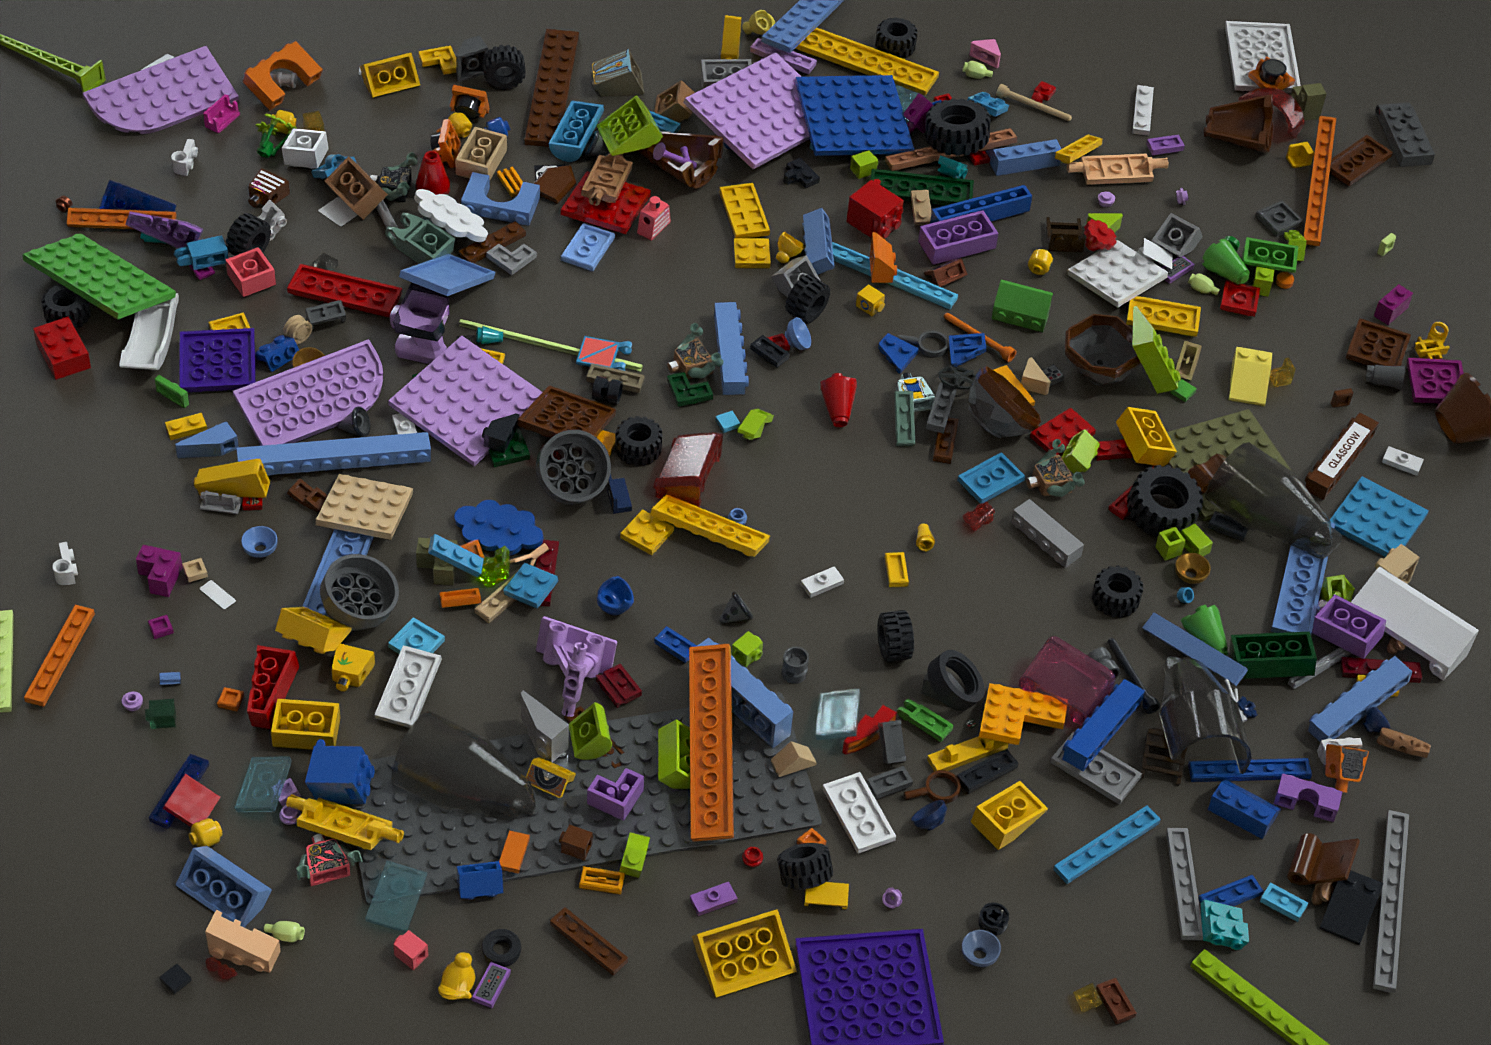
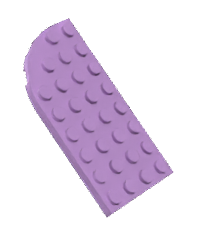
M207 46L83 92V98L89 108L104 124L108 123L121 132L128 133L131 131L140 132V134L157 132L199 116L225 94L229 96L230 103L234 100L237 101L239 96Z
M368 339L234 390L233 396L261 446L295 443L338 426L357 406L364 408L367 412L374 405L381 392L383 368L376 350Z

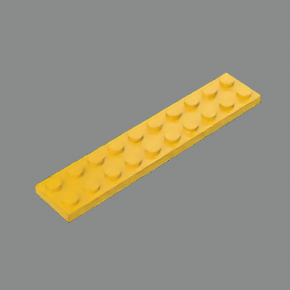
M819 28L813 30L795 48L869 76L892 75L896 86L920 93L923 96H926L939 77L938 71Z

